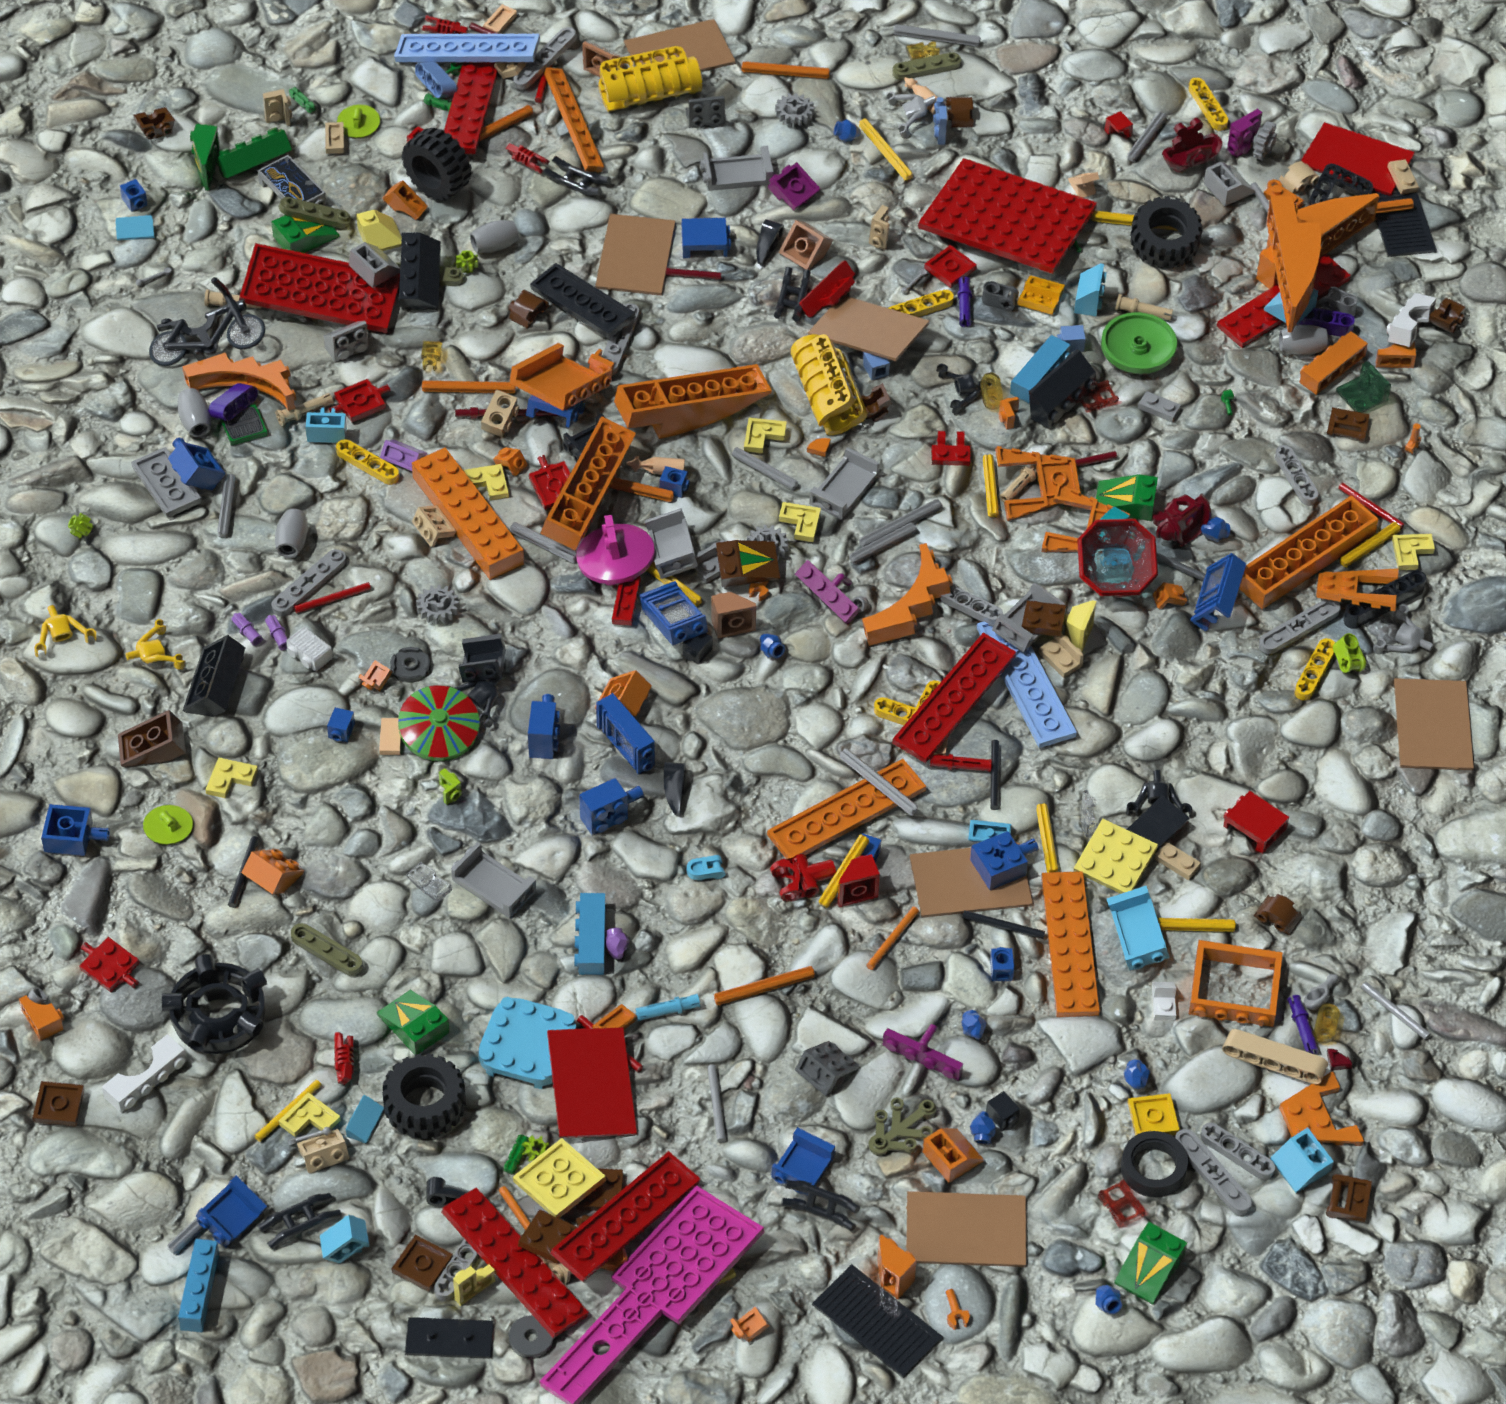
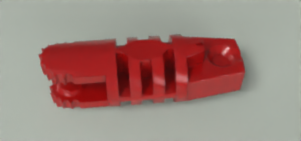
M427 15L425 21L436 24V27L423 25L422 31L434 34H468L469 32L468 28L461 26L459 22Z
M509 143L506 147L513 160L542 174L543 170L540 166L536 165L539 161L545 165H548L550 160L521 145L517 147Z
M335 1032V1071L337 1072L338 1083L346 1085L354 1073L353 1036L348 1035L345 1039V1044H343V1034Z

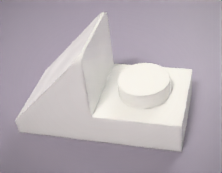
M1152 982L1154 1020L1176 1019V986L1174 982Z

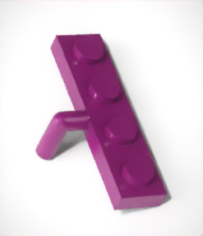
M809 560L795 573L845 623L849 624L861 611L838 588L841 582L846 586L852 584V580L844 574L840 573L833 581H830Z
M930 1024L920 1043L889 1028L885 1030L882 1045L888 1050L898 1052L909 1060H915L928 1069H934L947 1078L959 1081L962 1076L964 1063L928 1047V1043L937 1031V1027L934 1024Z

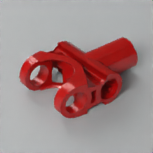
M797 854L793 858L778 860L770 867L772 876L786 877L793 881L779 892L781 899L786 902L797 901V899L803 897L811 898L817 895L819 892L817 882L831 879L836 873L833 860L809 865L804 854ZM788 868L794 871L793 875L788 872Z

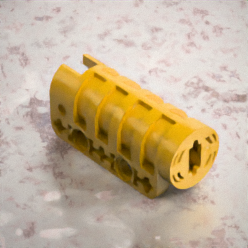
M679 46L611 59L602 62L599 72L601 78L599 79L598 89L607 111L627 108L633 104L641 105L647 101H660L666 97L674 98L681 94H693L702 91V77L696 58L694 56L687 58L684 49ZM657 56H662L664 60L662 62H658L654 58ZM626 63L630 67L628 69H622L620 65Z
M811 334L798 339L792 345L790 352L819 427L823 425L827 435H838L863 422L867 417V411L845 355L840 349H835L833 342L827 335Z

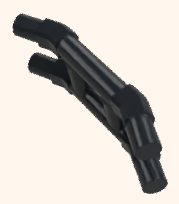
M556 155L552 162L567 173L562 177V175L555 171L553 172L548 167L543 171L553 182L565 185L588 196L602 194L601 188L587 186L590 181L595 184H609L611 182L609 176L592 174L572 166ZM574 174L583 177L580 183L570 180Z
M785 268L782 287L774 313L776 319L781 317L784 307L795 308L792 316L793 321H799L803 311L799 302L806 297L810 282V270H804L801 286L794 287L790 286L793 268ZM787 294H797V301L786 299Z
M786 1180V1189L808 1192L807 1201L799 1198H782L781 1206L804 1210L832 1220L851 1232L856 1228V1224L850 1221L848 1217L838 1212L835 1213L838 1204L857 1214L860 1206L854 1203L852 1199L845 1195H839L811 1185L806 1181ZM816 1196L829 1200L827 1209L815 1205Z
M331 1193L316 1194L287 1209L273 1213L259 1224L258 1228L263 1233L270 1227L282 1222V1220L284 1221L288 1229L281 1231L276 1237L267 1242L268 1246L273 1250L295 1235L319 1224L341 1218L342 1213L338 1209L321 1212L316 1216L311 1207L332 1200ZM303 1211L308 1220L296 1225L291 1216Z

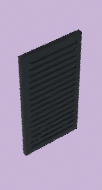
M1395 187L1391 196L1374 190L1371 194L1377 193L1379 195L1378 202L1409 198L1414 202L1413 209L1377 213L1375 216L1387 257L1436 252V247L1417 192L1400 194L1398 188Z
M853 1264L849 1265L812 1302V1306L902 1378L943 1339L941 1334Z

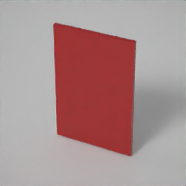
M1324 122L1301 161L1304 164H1308L1314 171L1320 173L1330 163L1339 165L1371 181L1374 191L1391 196L1397 186L1387 167L1389 162L1406 159L1409 165L1415 152ZM1343 178L1344 181L1353 183L1351 178Z
M623 1027L547 1030L559 1138L636 1135Z

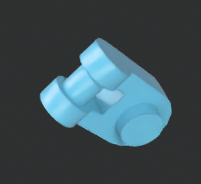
M719 855L695 858L687 864V875L693 880L721 879L726 874L724 868L721 867L722 859Z

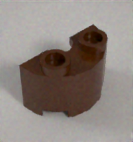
M946 97V108H950L947 110V119L951 120V127H973L972 97Z
M166 107L155 109L150 115H146L145 112L133 115L134 121L149 140L164 135L168 136L173 132L172 127L174 126L175 119Z
M524 289L516 301L513 300L508 307V310L511 311L509 319L528 329L535 322L536 316L539 313L542 314L549 307V302Z
M1445 298L1440 303L1439 308L1430 314L1429 321L1433 325L1453 334L1458 324L1462 325L1466 315L1463 313L1466 307Z
M883 383L875 386L869 396H861L867 411L866 420L872 419L877 421L889 413L888 408L892 405V402Z
M1276 894L1275 897L1268 895L1255 912L1254 917L1263 923L1270 921L1274 923V927L1279 932L1290 935L1302 919L1301 911L1297 912L1293 907V901L1285 896Z

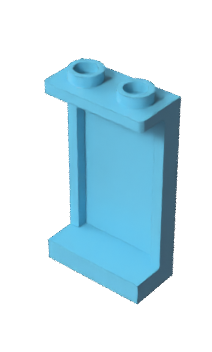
M1147 886L1107 898L1129 970L1141 969L1145 965L1159 963L1164 959L1170 958Z

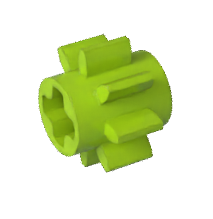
M469 250L462 251L460 256L456 255V268H461L463 273H472L474 268H478V255H474Z
M82 513L79 516L73 515L68 523V528L71 529L70 533L78 538H81L82 535L88 536L93 527V524L90 523L91 518Z
M532 1135L529 1137V1142L522 1144L525 1147L522 1155H526L529 1158L528 1162H531L545 1152L549 1143H545L542 1140L543 1136L535 1139ZM532 1147H534V1148H537V1147H538V1148H539V1151H538V1152H537V1150L533 1151V1150H532Z

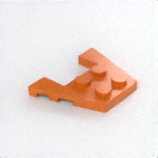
M1334 1072L1323 1076L1320 1084H1311L1280 1103L1279 1109L1291 1137L1308 1127L1321 1145L1323 1143H1335V1145L1344 1146V1143L1362 1146L1364 1140L1358 1126L1354 1125L1335 1130L1321 1096L1337 1093L1340 1090Z

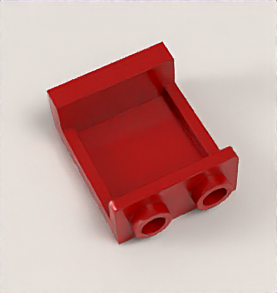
M1249 791L1245 796L1241 795L1233 808H1228L1223 816V827L1227 829L1232 825L1256 841V850L1262 854L1287 829L1289 816L1252 791Z

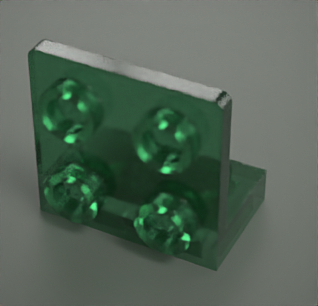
M1369 361L1362 363L1360 376L1337 387L1336 392L1355 412L1363 413L1389 399L1391 384Z

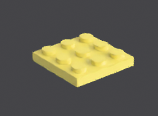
M1102 818L1077 861L1074 872L1083 871L1084 877L1122 894L1134 890L1156 852L1158 844Z
M562 1138L513 1176V1182L549 1214L557 1218L562 1217L606 1181V1177L602 1172Z

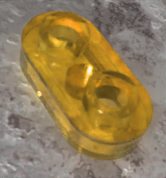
M989 372L984 374L980 382L982 399L986 408L996 410L1000 407V400H1003L1001 381L997 374Z
M1324 1004L1319 1008L1313 1035L1320 1043H1329L1335 1037L1340 1011L1333 1004Z

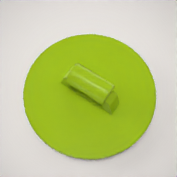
M359 104L349 106L341 111L337 122H343L344 135L352 138H362L371 135L377 130L380 124V117L378 112L372 107Z
M163 805L154 808L146 815L143 821V830L146 836L159 844L178 843L184 840L193 828L191 815L185 809L175 805Z

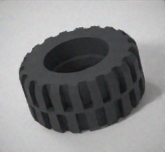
M426 128L407 142L403 148L402 160L407 176L410 177L412 184L416 185L420 192H424L427 197H432L434 200H447L453 197L469 183L472 173L471 164H469L470 160L466 156L464 148L459 145L456 139L452 138L451 134L445 133L442 129Z
M1165 196L1163 199L1157 197L1153 201L1148 200L1138 208L1137 213L1133 217L1130 242L1134 252L1139 254L1141 260H1146L1147 264L1151 266L1153 264L1157 265V268L1167 267L1169 269L1174 268L1176 265L1180 267L1184 265V262L1188 263L1196 255L1200 246L1203 225L1201 224L1200 215H1197L1195 208H1190V204L1186 201L1183 203L1180 201L1181 199L1176 197L1175 199H1170L1169 196ZM1167 225L1177 229L1182 236L1177 239L1166 240L1157 237L1151 229L1156 226Z
M416 1054L413 1058L408 1056L402 1059L403 1062L401 1064L397 1062L393 1066V1071H388L386 1080L383 1081L382 1095L385 1115L394 1128L397 1127L398 1131L402 1134L408 1133L409 1137L416 1138V1136H421V1139H428V1136L432 1135L434 1138L438 1137L443 1131L444 1133L449 1132L452 1125L456 1126L460 1122V1117L465 1112L466 1093L464 1079H462L460 1070L455 1069V1064L451 1061L446 1062L444 1057L438 1056L436 1058L434 1054H427V1056ZM423 1086L434 1087L444 1094L439 1101L427 1106L414 1105L405 1099L410 1091Z

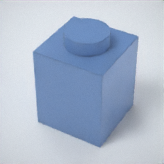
M1083 325L1061 326L1060 334H1057V338L1071 344L1070 353L1076 349L1084 352L1085 334Z
M866 352L863 353V366L871 380L889 376L890 362L888 359Z

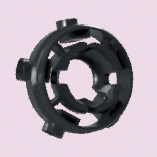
M210 954L200 955L194 961L196 968L186 973L176 983L171 993L162 994V1012L170 1013L171 1023L177 1035L193 1050L207 1054L233 1052L244 1047L257 1037L264 1027L265 998L262 987L267 985V980L259 968L249 972L234 964L215 963ZM229 983L241 986L245 994H242L237 988L229 985ZM201 988L195 994H191L196 989ZM204 996L207 1002L217 999H226L232 1002L239 1001L241 1007L233 1008L229 1014L223 1017L211 1018L200 1011L198 1000ZM247 997L252 1004L258 1002L259 1006H248ZM184 1015L188 1017L189 1026L192 1030L191 1034L185 1031L178 1023L184 1022ZM237 1025L238 1034L234 1035L233 1029Z

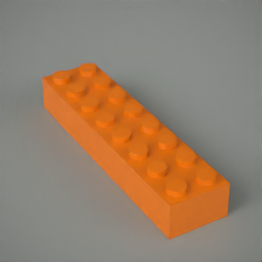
M446 447L412 462L413 479L431 503L440 508L455 528L456 536L489 580L524 565L523 548Z
M1352 495L1247 564L1239 589L1263 610L1376 533L1378 518Z

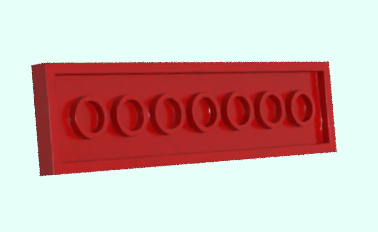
M463 62L457 82V92L454 93L444 131L451 134L452 138L459 142V145L464 148L467 154H476L498 75V71L494 67L496 62Z
M1327 254L1319 257L1314 283V289L1318 291L1317 301L1326 296L1331 287L1339 288L1351 279V274ZM1276 284L1217 321L1216 327L1238 346L1244 348L1282 324L1284 321L1264 311V307L1280 292L1279 285Z
M983 632L894 736L892 744L926 764L931 755L937 751L1016 657V651Z
M668 1151L553 1247L550 1254L579 1280L584 1282L697 1186L701 1178Z
M477 1187L442 1208L441 1213L487 1265H491L495 1270V1274L552 1338L560 1335L588 1316L589 1312L540 1257L518 1246L521 1236Z

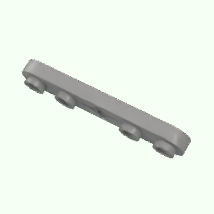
M571 27L561 29L536 54L534 62H528L519 75L514 76L515 87L521 90L530 87L544 73L546 67L549 68L577 39L575 30Z
M632 303L625 304L624 306L634 311L636 318L608 340L602 358L614 362L612 376L618 372L639 319V308ZM620 334H622V339L617 344L616 340H618L620 338Z
M334 549L324 555L274 598L271 604L273 613L277 616H286L294 610V606L301 604L345 566V553L342 550Z
M1325 599L1260 637L1259 649L1263 653L1273 654L1336 618L1340 612L1339 602Z
M1188 1129L1178 1131L1175 1138L1185 1148L1188 1162L1233 1213L1238 1215L1248 1213L1252 1201L1247 1192L1193 1131ZM1209 1168L1212 1171L1217 1170L1216 1175L1214 1173L1209 1174Z

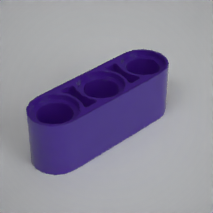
M1313 308L1299 325L1322 327L1327 330L1328 335L1341 337L1350 331L1353 332L1355 318L1348 313Z
M241 383L235 384L211 402L209 406L211 417L227 421L231 420L257 399L258 390L255 386Z

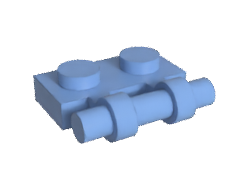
M938 97L934 104V110L936 111L933 116V121L935 122L934 137L938 138V145H945L947 112L944 99Z

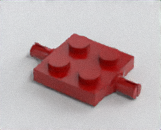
M365 379L334 392V398L339 405L332 408L335 409V413H346L349 420L355 422L386 409L381 395L391 390L388 384L376 388L369 379Z
M542 455V457L539 456L537 458L541 468L538 471L529 473V479L543 508L547 509L554 505L571 473L565 461L557 464H548L545 455Z
M107 937L96 948H93L87 942H84V945L82 944L81 950L89 955L79 965L80 970L109 992H112L118 985L124 982L132 988L138 985L139 981L133 978L131 973L140 964L139 959L110 937Z

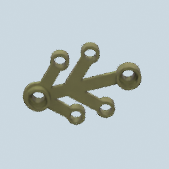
M893 1098L890 1105L892 1110L891 1130L885 1135L884 1124L887 1122L888 1114L885 1110H877L875 1112L876 1135L872 1136L869 1140L868 1146L870 1151L877 1156L884 1155L888 1150L906 1151L907 1153L915 1152L917 1142L913 1138L924 1140V1138L933 1133V1130L929 1126H923L921 1129L908 1128L922 1118H933L936 1114L935 1103L931 1100L922 1101L919 1104V1109L900 1123L904 1102L901 1098ZM895 1103H898V1104H900L901 1106L896 1107V1106H894V1104H895ZM879 1115H882V1116H884L885 1118L880 1119V1118H878V1116H879ZM923 1132H929L930 1134L924 1135ZM896 1137L907 1138L904 1142L892 1141ZM907 1144H912L914 1146L908 1147Z

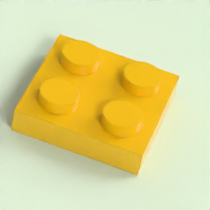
M1171 1093L1128 1098L1127 1103L1135 1135L1146 1131H1160L1169 1135L1177 1134L1179 1126Z

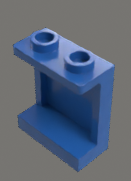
M688 218L681 220L683 258H690V251L723 250V257H727V250H731V240L727 239V236H730V225H726V218Z
M531 395L528 399L526 416L533 418L539 410L566 417V427L570 428L573 423L577 422L579 415L583 414L585 403L581 401L563 411Z
M797 1127L793 1133V1141L778 1164H773L771 1178L779 1184H785L786 1180H801L816 1186L835 1158V1146ZM796 1191L799 1194H805L808 1196V1192L805 1193L801 1191Z
M236 1175L205 1207L198 1210L195 1217L202 1228H207L213 1234L212 1236L218 1244H223L227 1248L264 1213L267 1205Z

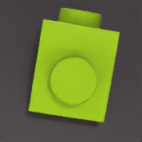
M445 768L439 772V784L445 789L443 791V801L448 805L462 795L461 782L454 773H450Z

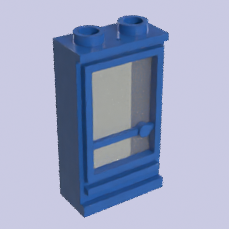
M1230 553L1206 568V575L1195 607L1196 610L1194 611L1195 615L1191 617V622L1202 630L1207 631L1210 622L1215 624L1218 621V617L1213 614V611L1217 610L1227 618L1231 617L1246 567L1244 561Z
M676 581L640 594L642 611L672 646L708 632L706 615L699 611L678 587Z
M612 693L596 702L597 728L599 730L602 729L604 734L606 733V737L636 770V773L639 775L655 766V741L619 699Z

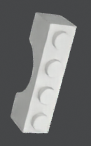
M1415 293L1411 299H1408L1406 305L1401 308L1400 313L1395 315L1393 322L1389 323L1387 327V334H1389L1388 342L1410 347L1416 339L1418 322H1429L1430 314L1435 310L1436 298Z
M168 1034L151 1047L153 1062L145 1072L136 1076L117 1074L102 1086L104 1098L120 1113L132 1108L137 1100L142 1096L148 1095L152 1088L164 1082L173 1071L180 1069L186 1062L185 1050Z

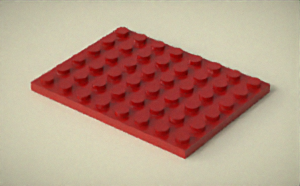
M963 158L918 222V228L1053 274L1096 210L1097 202Z

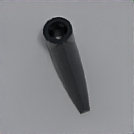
M768 219L764 220L756 247L759 265H764L780 241L784 232L783 224Z
M665 762V796L674 815L680 816L686 777V763Z
M432 1177L426 1182V1202L435 1207H444L469 1192V1190L447 1185L446 1181L441 1177Z

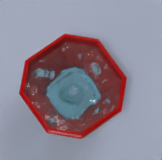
M1136 519L1095 520L1077 539L1079 577L1081 581L1086 583L1099 596L1129 597L1140 595L1158 576L1156 537Z

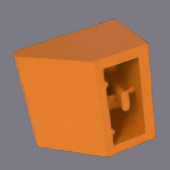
M273 848L272 850L252 851L241 873L271 894L284 893L300 878L305 870L299 867L298 862L287 859L283 856V852Z
M941 1128L924 1138L923 1154L948 1183L984 1162L981 1155L956 1128Z
M883 1235L879 1237L877 1255L880 1286L896 1299H899L915 1282L917 1260L912 1253L904 1251L898 1247L894 1240L891 1238L887 1239Z

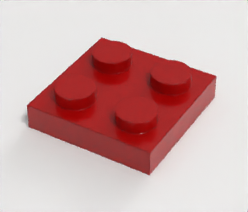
M949 245L927 261L924 269L952 288L958 284L959 278L963 277L964 279L977 269V264Z

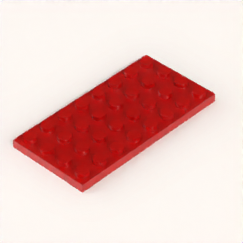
M255 243L239 300L244 299L246 304L345 325H350L357 321H365L367 329L387 333L400 284V273L372 288L349 266L348 262Z

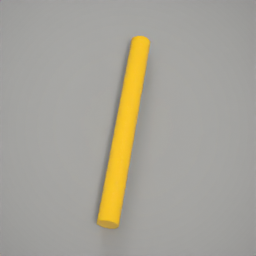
M317 1079L254 1135L256 1140L261 1142L279 1125V1120L308 1092L312 1095L322 1086Z

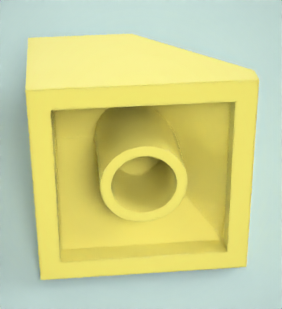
M376 210L356 214L358 231L363 242L378 246L382 251L401 246L402 237L392 217Z
M1094 600L1072 607L1070 614L1066 613L1063 625L1066 626L1065 635L1082 652L1094 625L1097 602Z

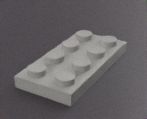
M164 447L132 461L131 464L164 515L168 518L198 505L202 501L195 488L191 485H185L181 481L179 474L173 470L172 464L168 460L171 454Z

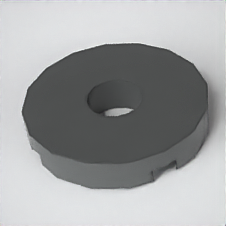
M416 647L402 648L391 657L390 668L393 671L392 674L402 682H417L425 678L429 673V656ZM408 662L415 663L412 667H408L405 664Z
M533 1315L517 1319L509 1331L510 1346L520 1357L538 1358L545 1355L553 1344L551 1335ZM533 1333L537 1335V1338L533 1341H528L525 1336Z

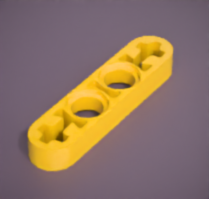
M1197 77L1192 78L1188 88L1190 94L1212 128L1217 131L1225 130L1228 126V116L1205 81ZM1205 96V97H1208L1209 99H1208V100H1202L1200 97ZM1209 108H1213V109H1216L1217 111H1215V112H1210L1208 109H1209Z
M944 289L893 305L889 309L921 317L951 307L954 295L950 290ZM931 302L933 305L925 306L924 303ZM912 307L915 308L916 311L910 312L907 310V308Z
M343 439L337 442L336 452L343 460L385 484L392 485L398 482L399 471L394 465L350 440ZM358 455H363L365 457L363 460L355 459V457ZM372 464L380 465L377 469H373L370 466Z
M1328 638L1320 640L1295 687L1294 693L1299 700H1309L1314 694L1335 654L1333 651L1335 642ZM1326 647H1329V648L1327 649V651H1326V654H1324V653H1323V650H1324ZM1319 659L1322 660L1324 664L1317 665L1314 663V661ZM1314 674L1317 678L1309 679L1306 675ZM1305 685H1307V690L1305 692H1302Z

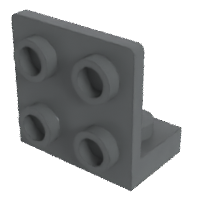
M724 96L689 100V107L686 108L689 128L725 124Z
M826 1041L804 1050L795 1071L822 1094L827 1096L831 1094L839 1077L858 1070L859 1065L854 1062L852 1057L842 1052L836 1044Z

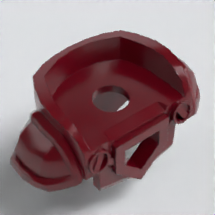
M1193 118L1190 121L1189 127H1186L1183 123L1176 124L1174 131L1177 136L1172 140V147L1165 148L1162 152L1165 162L1175 172H1181L1189 167L1214 161L1222 148V140L1217 134L1211 133L1203 136L1201 132H1198L1204 126L1199 118Z
M1201 493L1194 500L1185 494L1178 498H1173L1167 504L1164 512H1155L1153 514V524L1158 526L1156 538L1176 541L1181 546H1184L1202 534V525L1207 524L1212 516L1210 502L1206 499V496ZM1179 505L1188 506L1182 512L1179 510Z

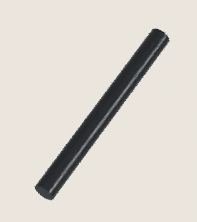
M992 740L990 809L998 810L999 741Z
M252 836L230 896L228 906L231 908L236 907L246 876L241 872L251 852L256 850L259 838L256 836Z
M966 910L963 913V919L1044 939L1045 931Z

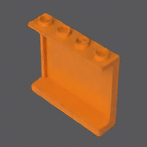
M556 343L512 366L509 383L564 411L609 387L612 380V369L598 374L564 357V345Z

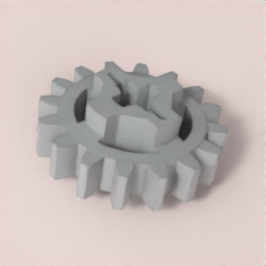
M788 93V97L781 96V100H777V104H775L776 117H779L780 122L785 121V125L792 123V126H795L798 123L801 126L802 122L807 124L808 119L812 120V115H814V103L810 102L809 97L805 99L804 94L798 96L795 93L792 96Z
M1267 121L1262 128H1259L1253 140L1254 158L1263 161L1266 154L1271 153L1277 133H1275L1277 128L1275 123Z
M764 525L763 529L757 526L756 532L751 530L750 536H747L749 541H775L778 561L779 556L784 558L785 552H788L789 538H786V532L781 533V528L775 530L774 525L770 528Z
M438 585L435 589L433 586H430L429 591L423 589V594H418V600H416L417 613L421 614V619L427 617L428 623L432 620L435 621V624H438L439 620L446 623L445 619L452 620V614H458V595H455L454 590L449 591L448 586L444 589H441V585Z

